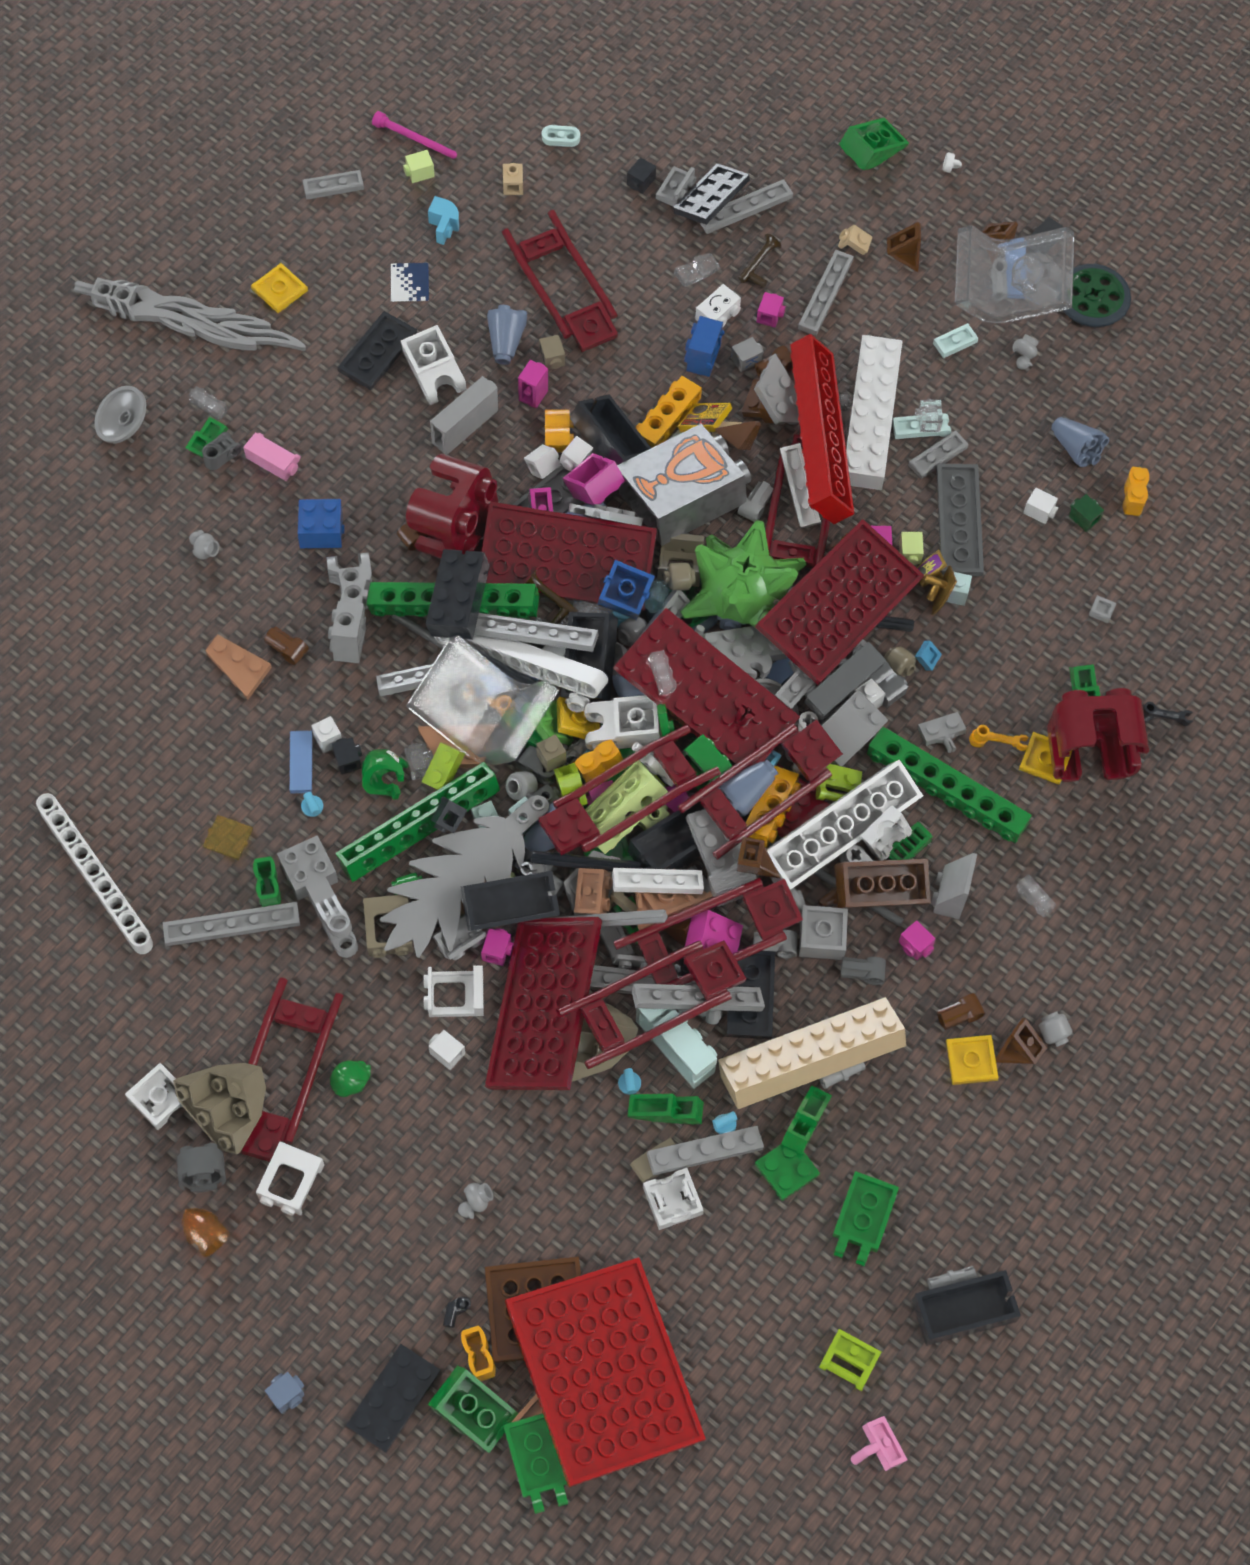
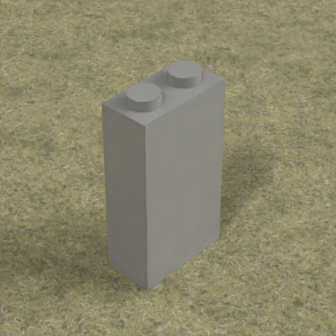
M482 376L430 421L432 444L447 455L498 411L496 384Z

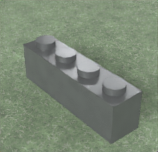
M870 642L865 646L860 644L853 650V656L849 660L844 658L837 665L838 669L833 674L830 672L822 681L823 683L818 687L813 685L805 693L807 697L804 703L821 721L881 669L887 661Z

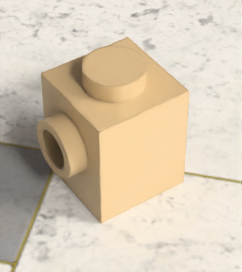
M503 164L504 195H523L522 164Z

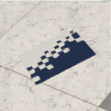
M428 263L391 264L392 302L429 301Z

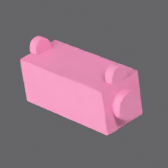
M255 432L243 447L245 457L285 481L290 476H293L298 469L297 463L301 456L292 454L266 439L261 433Z

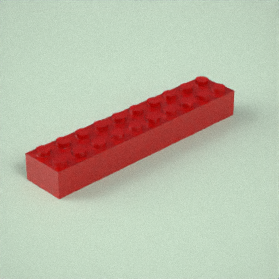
M808 334L790 344V357L793 362L792 373L795 379L794 389L797 395L796 405L799 412L798 421L801 428L800 438L803 445L802 454L805 461L804 471L807 478L806 487L809 494L808 504L811 509L816 510L824 519H827L834 525L854 515L834 355L812 334Z

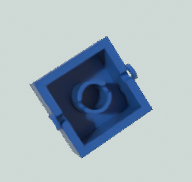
M700 316L698 322L693 324L691 330L692 338L687 340L685 347L687 352L684 362L687 363V371L710 377L721 347L722 336L725 333L723 322Z
M341 499L299 500L298 539L300 548H342V534L345 533V528L343 525Z
M615 560L609 575L605 577L603 582L605 585L597 604L637 620L644 601L648 600L650 595L649 589L655 576Z

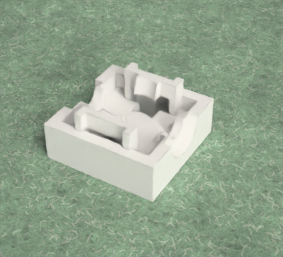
M891 805L861 835V838L870 852L880 861H883L890 856V851L893 849L892 844L895 841L900 842L907 836L909 837L912 834V829L903 814Z
M161 1063L125 1093L127 1099L157 1130L167 1123L168 1118L175 1110L183 1107L177 1099L175 1089L169 1084L171 1083L174 1086L173 1080L176 1078ZM150 1100L154 1106L152 1107L150 1103L147 1105L145 1103Z
M687 1168L678 1170L664 1179H653L643 1183L644 1192L659 1230L703 1215V1207ZM683 1191V1192H684V1198H685V1197H689L690 1201L688 1200V1198L682 1200V1195H681L680 1192ZM654 1197H656L660 1209H658Z

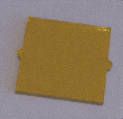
M217 815L212 827L208 829L209 834L203 844V848L239 860L244 848L248 846L247 841L253 831V827Z

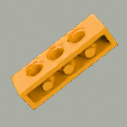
M681 376L678 381H674L671 384L669 392L660 397L657 406L649 410L643 423H639L636 429L651 448L667 441L693 405L700 401L702 387Z
M774 766L778 772L775 776L776 779L753 807L746 821L747 827L801 788V784L798 783V773ZM791 807L748 838L764 840V845L767 849L770 843H774L777 836L776 830L778 827H782L785 820L784 814L786 811L789 812Z

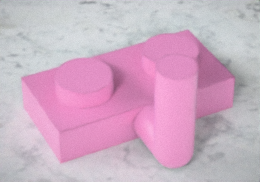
M885 1416L862 1426L871 1444L865 1446L851 1457L853 1464H859L874 1453L877 1454L885 1471L908 1460Z

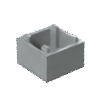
M803 905L801 913L803 920L800 921L799 957L842 960L846 953L848 909Z

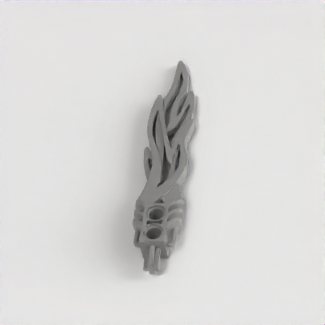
M97 277L94 285L82 281L75 282L74 292L91 296L94 306L109 310L111 315L116 316L117 312L121 318L126 319L125 315H127L132 321L161 322L182 334L192 337L196 334L211 343L233 349L257 350V345H277L301 351L306 350V346L298 339L280 331L270 330L271 324L269 322L252 316L236 314L235 309L207 307L187 297L162 296L150 290L147 286L126 280L111 281ZM239 334L250 335V336H270V337H246V336H242V335H239Z

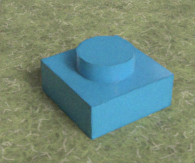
M924 641L915 658L926 671H932L942 654L931 641Z

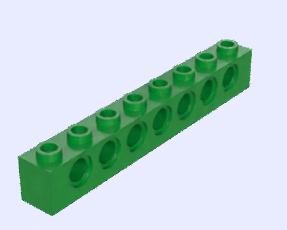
M370 582L367 606L371 614L375 616L395 615L403 617L405 615L424 617L429 612L435 583ZM486 583L479 613L504 617H537L540 596L536 584Z
M882 726L869 744L867 755L871 760L885 766L900 760L916 785L925 789L929 795L942 799L949 807H955L962 811L966 817L977 820L984 828L997 832L1004 840L1012 841L1016 844L1028 826L1032 817L1030 813ZM887 751H894L896 755H890ZM906 762H912L915 766H909ZM924 773H931L934 777H927ZM943 784H949L952 788H945ZM962 795H967L971 799L966 800L962 797ZM981 806L988 807L989 811L982 810ZM1004 817L1009 822H1002L999 818Z
M485 762L480 763L336 852L335 854L341 869L352 883L438 830L434 828L436 823L431 821V818L441 803L440 799L442 796L468 811L500 791L496 775Z

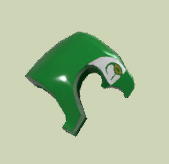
M387 749L370 751L362 766V787L369 794L391 796L393 800H398L401 794L399 786L393 783H384L382 775L393 771L396 773L398 782H403V768H408L407 762Z

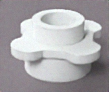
M570 693L569 698L565 702L571 711L583 712L585 705L590 700L584 697V695Z

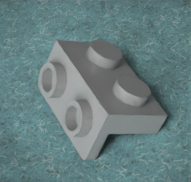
M673 166L656 193V199L674 207L688 193L689 187L692 188L696 182L695 168L691 167L686 172Z
M465 914L459 919L457 936L452 952L448 951L441 930L432 935L444 957L450 960L461 958L465 955L464 951L466 949L481 945L484 942L483 938L487 936L486 932L482 930L479 932L477 930L468 931Z

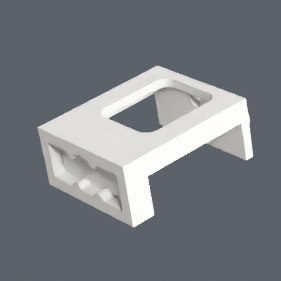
M473 966V971L432 972V967H428V975H424V988H428V996H424V1010H428L429 1017L484 1016L483 966ZM461 982L465 984L464 1006H434V985L436 983Z
M279 1142L256 1190V1194L260 1199L259 1202L269 1207L273 1205L281 1207V1211L293 1216L295 1213L301 1216V1207L317 1173L321 1174L324 1167L323 1159ZM281 1164L304 1172L303 1180L292 1200L284 1199L268 1191Z

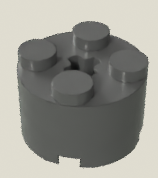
M208 1143L203 1147L195 1148L185 1146L180 1149V1154L177 1156L176 1161L178 1184L182 1190H185L184 1187H188L191 1192H208L217 1189V1184L222 1182V1185L225 1184L224 1153L218 1149L217 1144Z

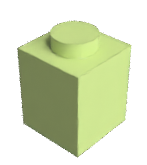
M428 150L405 156L404 172L406 176H410L412 183L435 177L434 164Z
M901 532L899 540L900 553L913 565L921 564L924 554L922 532Z

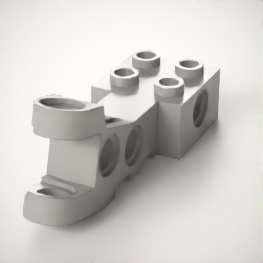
M368 552L358 554L359 567L339 569L337 556L326 557L329 582L340 585L341 599L338 601L337 609L332 611V622L334 624L329 627L328 639H331L330 652H333L334 661L360 662L366 631L365 609H368L366 599L370 582H372Z
M318 835L277 853L279 864L297 900L308 896L337 954L345 958L353 956L358 951V944L352 932L350 919L331 888V885L338 882L337 874ZM344 942L352 943L347 949L340 947Z

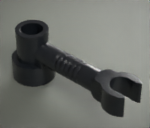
M1150 701L1142 705L1145 724L1154 717L1176 720L1184 726H1189L1193 722L1185 718V716L1189 717L1193 713L1191 710L1175 712L1158 709Z

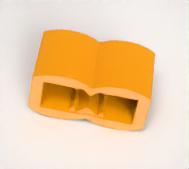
M545 410V446L553 447L557 452H563L574 439V434H570V428H574V424L570 420V410Z
M1132 467L1124 485L1126 496L1123 501V511L1126 515L1140 516L1148 498L1147 484L1149 482V471L1147 468Z
M606 740L600 743L593 751L581 755L575 761V765L581 777L587 783L622 761L623 758L614 742Z
M475 1326L463 1330L461 1340L468 1354V1363L472 1374L480 1381L495 1377V1364L488 1352V1341L481 1327Z

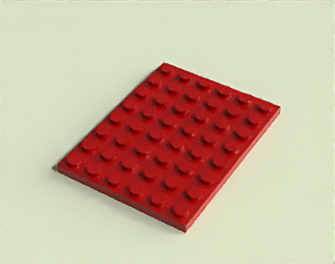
M639 1257L505 1300L569 1488L706 1440Z

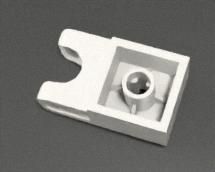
M438 325L401 340L403 354L430 405L439 401L437 389L441 385H452L458 393L467 390L466 381Z
M646 695L614 698L613 701L586 704L584 707L586 719L590 722L602 723L603 726L599 730L589 732L586 735L585 746L593 751L600 743L612 740L618 749L632 748L636 742L646 746L661 738L657 713L658 705Z

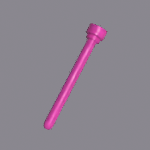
M377 111L373 116L372 125L375 127H387L452 159L457 157L456 151L390 121L385 113Z

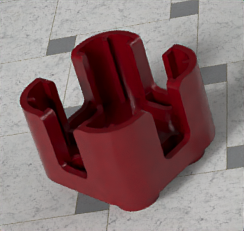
M438 454L430 464L431 473L434 476L452 481L450 488L453 489V493L445 496L423 488L414 490L406 510L407 524L413 530L432 536L431 538L419 536L415 542V547L420 552L438 558L442 557L443 549L462 550L463 554L466 551L482 552L489 503H498L496 493L497 481L492 478L490 470L486 467L445 454Z
M1127 688L1112 689L1105 696H1088V693L1084 690H1072L1064 693L1061 697L1062 701L1055 706L1047 725L1054 778L1057 780L1061 779L1064 782L1079 781L1082 775L1079 747L1097 746L1100 749L1103 773L1107 780L1124 779L1138 773L1141 769L1140 754H1148L1149 752L1142 700L1137 696H1133L1131 690ZM1070 756L1067 767L1064 771V759L1065 757Z

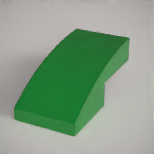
M209 417L200 432L196 431L185 448L203 458V447L216 439L221 433L227 432L228 428L226 425Z

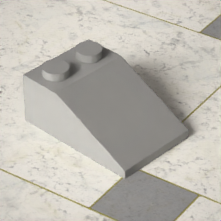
M859 689L850 695L821 725L843 753L842 756L833 762L838 766H843L888 721Z
M972 853L944 866L943 872H938L935 885H939L938 892H933L931 905H935L933 913L955 919L960 918L969 894L977 854Z

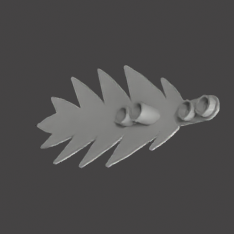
M539 795L532 796L506 819L498 816L474 819L473 823L487 828L460 831L434 838L432 840L434 844L459 855H442L412 860L409 862L410 866L431 874L436 878L410 881L387 889L390 893L412 898L416 901L400 906L380 918V922L397 924L390 934L384 950H392L413 940L416 957L419 958L429 944L438 919L448 951L452 952L458 931L461 901L463 903L460 886L482 883L485 880L488 882L510 878L513 853L519 867H523L525 845L522 833L539 820V817L547 813L549 809L547 799ZM534 803H538L542 806L536 807ZM519 816L525 817L526 820H521Z

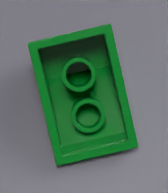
M884 117L850 126L838 145L864 171L874 168L907 147L909 142Z
M458 1365L427 1404L488 1453L491 1452L505 1433L503 1425L512 1423L519 1414L467 1369Z

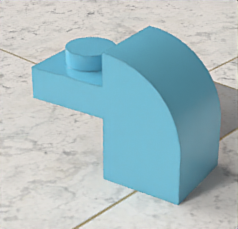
M434 196L428 210V220L430 224L438 226L436 229V242L444 245L446 239L451 237L452 231H459V212L451 201Z

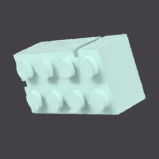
M637 1008L636 1022L644 1032H647L682 1014V1012H677L675 1009ZM688 1021L651 1040L692 1088L695 1089L715 1073L717 1053L710 1045H705L699 1031L695 1028L692 1029L687 1024Z

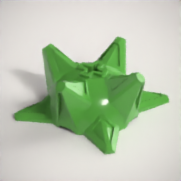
M756 520L734 548L711 534L706 537L707 546L701 544L695 549L702 590L680 613L684 619L718 615L723 619L728 618L742 624H751L755 627L788 593L797 578L798 572L806 566V562L803 558L773 559L769 555L763 521Z

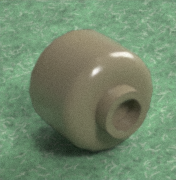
M686 562L670 563L667 571L663 573L664 583H668L669 588L673 591L689 590L691 585L695 584V570Z
M892 647L885 654L886 662L889 663L892 670L898 676H910L915 671L916 658L904 647Z

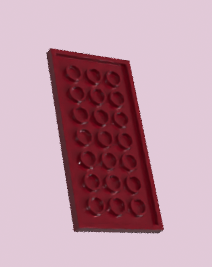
M491 502L489 503L482 552H485L490 564L486 583L525 584L537 569L536 574L539 580L561 598L597 604L605 585L603 583L605 577L609 575L615 560L646 573H651L657 528ZM646 600L644 601L641 612H645Z
M862 519L756 624L755 628L819 685L922 580L924 574Z
M667 608L660 613L613 668L657 705L665 704L667 713L681 725H688L691 733L697 738L704 734L706 738L711 739L716 749L721 754L727 756L732 766L791 724H795L800 718L797 713ZM774 748L762 757H760L758 760L753 762L748 767L761 761L764 762L765 759L769 756V754L774 750Z
M599 917L541 918L518 922L485 1087L489 1090H571L584 1016L581 1013L582 1010L579 1009L560 1018L556 1009L589 995L602 920Z

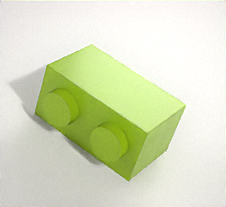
M440 742L422 782L437 790L453 781L466 753Z

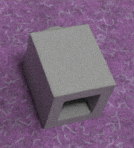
M751 337L732 346L731 359L742 373L762 361L764 351L761 344Z

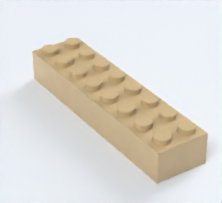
M885 997L718 1059L720 1077L737 1109H741L905 1047V1027Z

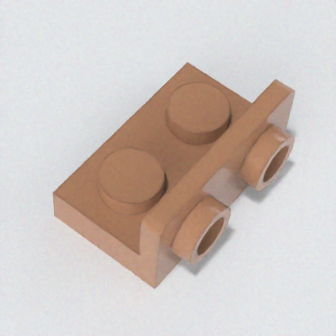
M579 868L574 913L604 914L610 910L608 895L609 889L612 888L613 884L610 872L602 869Z

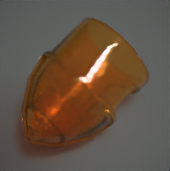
M191 1208L184 1211L182 1219L184 1235L189 1244L195 1243L198 1246L199 1253L204 1258L214 1254L228 1240L230 1232L212 1212L200 1208Z

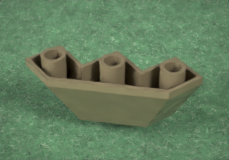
M605 1003L624 1037V1042L635 1038L638 1027L633 1020L618 1009ZM585 1018L572 1082L612 1068L626 1054L623 1053L591 1069H587L584 1061L604 1051L599 1046Z
M247 1063L217 1065L173 1080L175 1094L179 1103L209 1138L218 1145V1148L236 1155L240 1153L262 1115L266 1091L262 1067Z

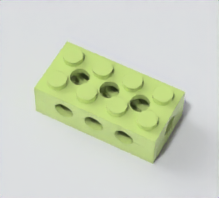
M638 760L585 810L600 831V834H603L668 793V791ZM640 821L597 847L606 854L625 835L629 834Z

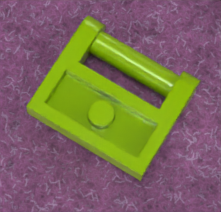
M829 764L826 768L830 770L832 776L816 788V799L837 801L844 794L827 791L826 787L850 792L861 784L862 771Z
M838 1329L819 1368L824 1371L826 1369L856 1385L855 1388L862 1391L881 1351ZM833 1355L862 1370L861 1377L832 1362Z

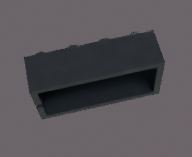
M610 394L596 397L595 400L591 398L578 401L570 420L589 445L593 447L597 455L613 460L619 465L651 449Z
M443 549L426 620V626L432 637L473 640L490 567L485 552L466 551L463 554L462 550Z
M569 612L568 626L598 630V639L593 652L565 648V658L603 671L608 677V683L597 697H584L588 698L591 702L610 701L618 618L610 613ZM565 688L561 689V697L569 698L570 693H576Z
M699 801L684 813L677 810L632 838L627 851L634 861L640 862L643 865L642 869L678 870L701 856L686 820L688 814L705 810L701 802Z
M552 871L460 886L468 931L560 915L557 895H548V891H556Z
M1004 1270L915 1293L912 1302L926 1346L1016 1323L1021 1314L1015 1295L1010 1296L1013 1289L1007 1271Z

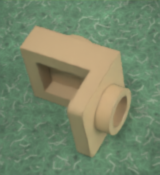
M852 225L841 232L838 247L842 249L848 245L864 255L868 252L872 236L856 225Z

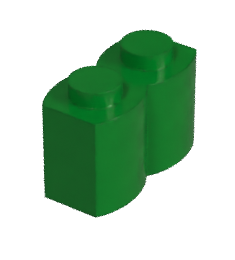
M269 856L255 859L253 871L257 881L256 892L261 907L281 904L278 874L273 858Z

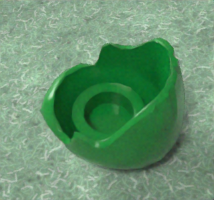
M346 1060L335 1066L330 1077V1085L334 1093L339 1097H348L361 1092L370 1078L371 1065H366L364 1061Z

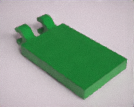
M855 1171L833 1233V1237L839 1239L833 1254L834 1256L842 1258L848 1242L861 1247L856 1260L858 1265L865 1266L870 1250L877 1253L899 1190L898 1186Z
M543 1413L503 1425L523 1499L531 1497L535 1514L541 1513L545 1510L540 1493L554 1489L558 1506L567 1505L568 1500L564 1486L568 1484Z

